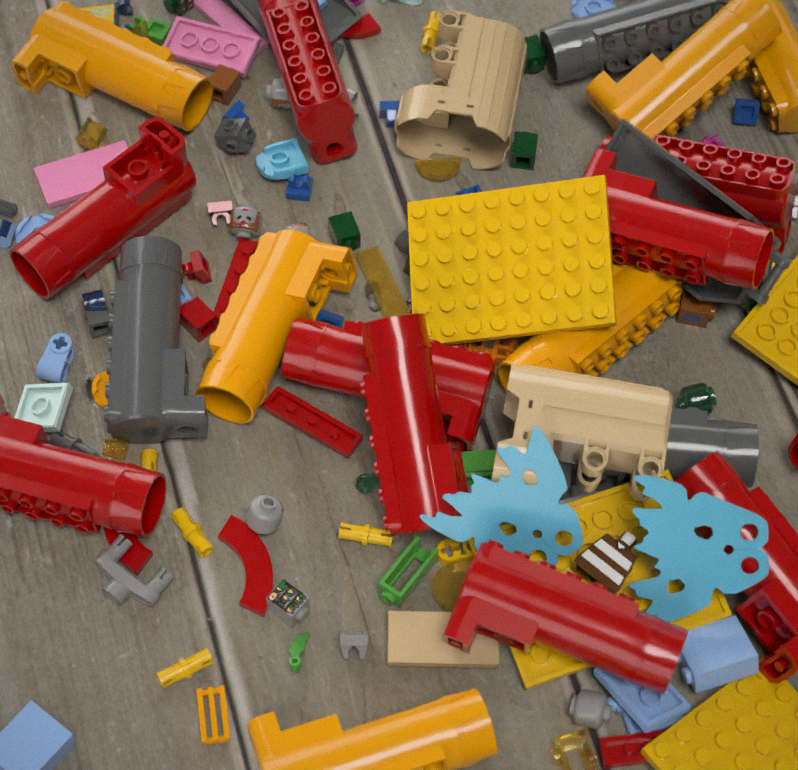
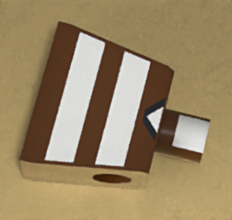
M627 531L618 540L606 533L575 558L572 569L589 583L597 582L609 588L608 592L617 595L636 562L637 556L630 550L637 543V539Z

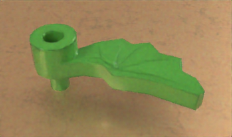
M309 632L303 633L302 636H296L295 641L290 643L289 654L291 658L289 659L290 669L295 673H299L302 668L300 657L305 653V646L310 637Z

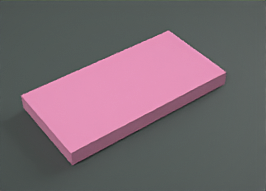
M177 16L163 46L168 47L173 52L174 60L212 70H216L219 64L234 68L240 72V77L245 78L262 41L259 36Z
M125 140L35 167L34 172L48 208L76 201L105 180L103 166L128 149Z

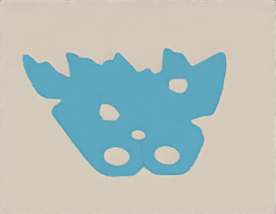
M538 426L533 427L527 453L524 454L513 446H508L507 448L497 447L499 455L510 470L509 477L501 475L499 482L495 483L476 474H471L474 484L471 486V493L457 492L454 495L445 494L442 497L462 516H449L441 512H437L435 517L420 515V518L427 525L455 541L465 542L474 537L477 551L481 543L493 540L504 546L503 549L511 553L517 550L530 555L534 550H542L547 556L545 562L554 566L557 564L558 555L569 556L583 544V533L577 513L569 505L558 503L561 496L568 489L567 483L548 439ZM528 469L533 470L538 479L537 484L527 485L522 478V474ZM502 522L513 524L516 526L517 532L508 536L502 532L499 524ZM535 530H540L542 532V537L535 538L533 536V532ZM560 531H568L573 536V540L567 546L559 545L555 541L556 534Z
M646 475L634 476L635 481L645 486L643 494L655 499L662 506V509L633 508L634 515L640 519V525L649 532L644 536L643 542L635 545L634 548L658 558L659 560L655 568L661 571L658 577L629 584L632 589L636 590L637 596L653 600L646 613L654 616L657 615L658 618L667 622L674 621L709 606L715 588H718L724 594H737L759 583L767 576L769 572V557L760 549L768 542V524L765 519L749 510L704 492H700L691 500H688L686 489L681 484ZM749 523L754 524L758 528V536L750 541L743 539L740 534L742 526ZM699 526L712 527L713 536L708 540L703 539L695 534L694 528ZM726 545L733 546L734 551L731 554L724 552ZM753 557L759 562L757 572L753 574L743 572L741 562L745 558ZM680 579L685 584V588L677 593H669L667 591L669 581Z

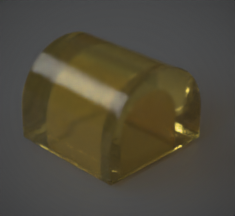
M88 117L76 136V142L87 151L97 149L108 129Z

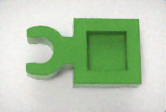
M136 15L135 23L138 25L130 24V31L136 35L142 34V37H146L153 43L163 46L172 24L155 18H151L148 22L142 16Z

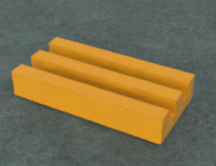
M224 685L214 689L213 687H207L208 689L202 690V688L196 689L202 746L231 742ZM220 695L224 736H218L214 696ZM203 697L209 698L213 736L207 738Z

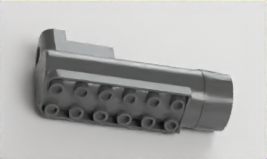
M639 0L540 29L539 39L546 52V69L552 81L557 84L582 78L595 72L601 73L605 71L610 75L638 66L652 53L659 60L664 59L708 22L728 2L726 0Z
M141 236L130 239L122 245L118 281H115V291H110V305L113 306V313H109V328L112 329V336H108L110 359L106 361L107 375H109V382L105 383V397L108 398V406H104V421L107 422V433H111L112 438H121L129 442L142 444L158 443L169 438L208 437L205 395H188L189 369L186 350L179 349L181 288L183 283L182 249L177 243L163 237Z
M672 407L664 470H669L673 481H676L701 460L718 451L740 475L747 488H752L757 471L759 452L757 425L730 420H707V411H702L695 407L686 409ZM559 461L568 487L559 501L567 499L570 488L576 485L575 477L578 464ZM605 469L599 485L594 491H605L620 486L623 478H630L631 473ZM584 473L582 474V478L585 481H595V477L586 476Z

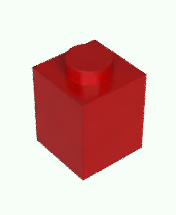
M197 296L181 306L180 325L196 341L201 342L216 331L218 327L217 315Z

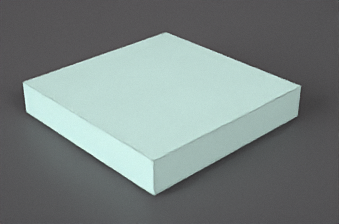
M70 383L26 384L14 418L42 425L45 432H60L73 386Z

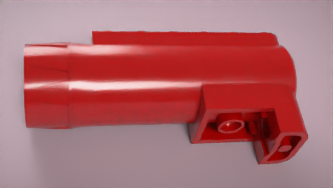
M258 0L262 22L268 33L299 133L307 140L312 159L318 164H326L353 155L358 148L353 130L355 112L328 37L318 1Z
M154 117L138 127L140 140L103 166L105 178L103 182L49 222L32 231L9 251L11 261L17 272L39 296L49 299L73 283L81 274L87 279L119 255L121 247L125 242L144 236L191 199V190L196 187L197 179L194 169L187 159L185 138L167 121Z
M654 134L652 139L755 216L765 227L772 228L774 235L781 242L777 252L781 254L784 251L791 233L792 209L798 182L796 164L793 160L786 157ZM608 135L605 137L600 149H606L612 136Z
M604 149L594 151L582 178L605 175L607 178L612 260L619 264L626 263L636 266L644 271L658 272L669 278L683 279L694 285L706 286L709 278H713L730 285L753 290L758 288L764 277L774 241V230L772 228L744 219L727 217L658 198L657 182L655 180L617 171L616 152Z
M406 314L365 322L360 327L368 374L362 375L363 382L360 383L362 396L367 399L368 408H365V417L367 423L371 424L372 435L369 436L372 451L376 452L377 461L374 462L376 477H380L381 488L378 491L381 504L385 505L386 515H383L384 528L386 531H390L391 535L430 530L433 528L427 525L420 518V515L435 517L437 512H441L449 516H462L442 497L445 494L454 495L457 492L469 493L460 442H446L433 366L432 345L429 343L425 314Z
M297 317L286 342L282 360V377L312 387L330 389L364 398L360 388V383L363 382L362 375L368 374L360 327L364 322L346 320L344 328L331 325V323ZM430 339L429 343L432 345V359L445 435L447 436L446 441L448 443L460 442L462 452L473 451L479 426L481 425L489 399L496 362L488 353H475L467 351L461 346L451 347L443 345L437 340Z
M0 394V508L3 511L11 514L15 512L23 513L33 520H39L40 518L49 520L52 524L59 527L68 525L82 533L94 532L99 534L103 526L112 531L142 537L151 535L160 519L166 497L167 483L163 473L148 470L132 463L118 462L52 445L42 425L12 418L11 414L7 412L4 406L5 402Z
M715 451L674 482L681 484L686 489L688 500H691L696 494L704 492L761 516L767 522L768 542L760 549L769 557V572L762 581L743 590L749 599L735 609L770 653L758 663L760 671L769 681L779 684L798 671V534L761 487L757 486L749 491L740 475L718 451ZM745 524L740 530L741 537L748 541L754 540L758 536V528L754 524ZM699 526L694 528L703 539L708 540L713 536L712 527ZM731 545L724 547L726 554H731L734 551ZM753 557L745 558L741 562V569L746 574H753L759 569V562Z
M488 540L487 543H481L465 576L456 605L442 635L445 643L470 653L477 634H481L530 654L535 642L616 675L631 684L633 682L664 695L689 630L662 620L657 615L654 616L638 610L640 604L636 603V599L628 594L620 593L618 596L608 592L609 588L603 584L593 582L591 585L582 581V577L569 571L564 574L556 571V566L548 562L540 561L539 564L529 560L530 556L521 551L515 550L514 553L503 549L504 546L496 541Z

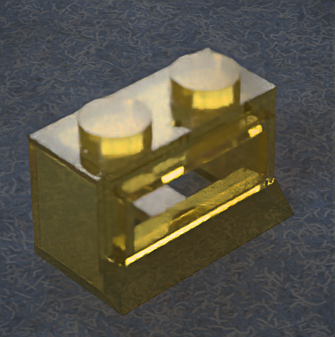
M587 728L555 738L556 748L551 751L556 766L562 765L564 770H571L565 751L578 747L585 769L600 770L598 756L591 747Z

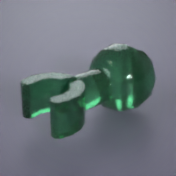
M375 472L372 474H360L355 480V487L360 493H371L375 488V484L380 481V477H376Z

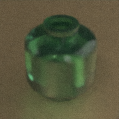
M703 382L683 387L680 391V398L676 399L678 409L695 407L702 411H707V415L711 414L714 406L717 405L713 388Z

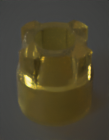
M106 438L102 455L124 461L128 453L129 441L119 438Z

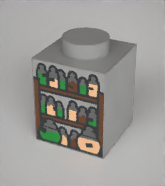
M285 579L266 598L268 610L292 628L298 622H303L310 613L309 596Z

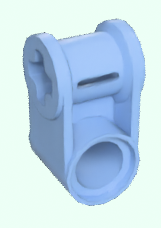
M57 333L50 338L47 348L37 365V378L53 383L65 382L75 357L72 340L69 335Z

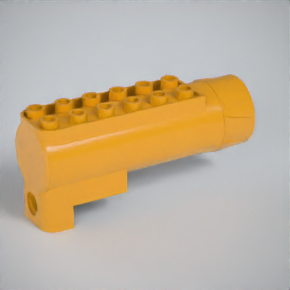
M732 0L724 7H721L708 22L664 60L660 61L652 53L618 83L605 71H602L587 86L586 99L608 121L614 132L621 120L626 119L651 139L654 134L674 138L679 128L682 126L685 128L690 125L695 119L694 115L699 111H706L717 95L719 97L723 96L729 90V85L733 81L739 82L747 74L746 70L750 65L749 61L759 55L767 45L782 33L781 24L773 10L764 0Z
M764 0L777 16L781 24L782 33L767 45L759 55L749 61L750 65L747 67L745 77L750 78L752 92L755 96L758 95L760 99L761 111L768 115V124L771 131L775 130L777 134L785 131L798 133V32L782 0Z
M59 1L55 7L47 9L39 16L31 30L29 40L10 63L17 82L23 88L37 95L47 82L84 99H87L94 88L154 117L162 118L170 125L185 131H191L200 124L209 109L213 96L212 80L185 65L176 63L173 52L168 47L159 46L146 37L137 36L129 29L120 28L107 19L96 17L90 11H83L68 1Z
M292 229L280 230L276 233L267 231L260 237L258 247L255 253L250 256L248 267L245 273L240 276L239 285L235 293L231 294L229 305L225 313L221 314L219 325L209 339V347L212 350L213 357L208 362L195 392V395H205L206 408L209 413L225 421L238 424L249 423L253 420L268 393L272 378L284 355L286 342L295 319L301 317L316 321L318 312L323 308L331 289L347 293L351 292L357 276V266L351 248L322 243L304 232Z
M612 260L617 325L533 336L525 343H522L498 365V378L505 392L507 393L511 364L531 365L595 377L600 373H605L613 362L618 358L622 359L635 344H640L649 332L657 330L667 317L674 316L680 309V297L683 291L682 282L675 277L669 278L658 272L644 271L636 266L626 263L619 264Z
M476 688L442 696L426 704L342 730L337 714L280 731L275 712L273 711L253 718L247 725L250 741L260 770H456L497 756L498 753L496 737L488 710Z

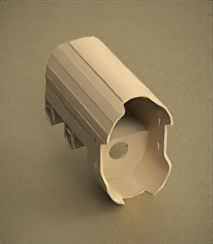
M443 11L439 16L438 33L441 38L449 43L436 46L431 52V70L441 78L432 80L430 84L412 87L401 96L394 125L397 134V147L405 155L422 162H427L435 154L468 159L471 168L474 170L495 168L503 163L506 151L511 146L528 54L525 36L519 29L503 21L485 19L484 17H477L467 12Z
M511 364L503 414L515 422L513 437L499 441L497 447L507 448L508 446H513L524 454L527 453L533 427L538 426L548 439L558 461L578 464L575 483L581 491H594L598 487L605 469L631 473L629 483L630 496L636 501L643 502L650 497L643 494V491L636 487L637 481L634 480V476L646 475L661 478L663 474L672 412V394L670 391L659 387L531 365ZM496 451L491 481L498 483L501 475L510 476V470L498 451ZM528 469L522 474V478L527 485L537 484L538 479L533 470ZM584 473L586 476L595 477V481H585L582 478V474Z

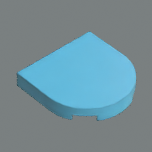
M296 138L270 144L263 148V152L256 157L258 172L269 179L281 180L290 178L292 173L296 174V176L309 173V166Z

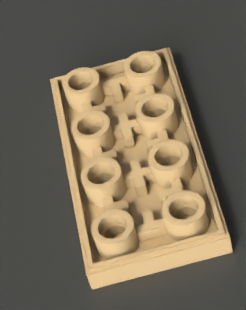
M389 611L387 666L499 668V642L477 634L470 653H466L443 641L442 635L452 612Z

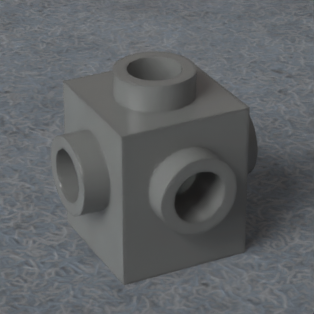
M246 118L223 119L214 137L225 153L248 152L257 134Z

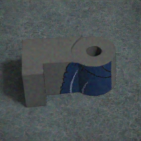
M102 289L82 294L92 339L111 335L112 329L109 328V312ZM107 324V326L102 330H97L93 328Z

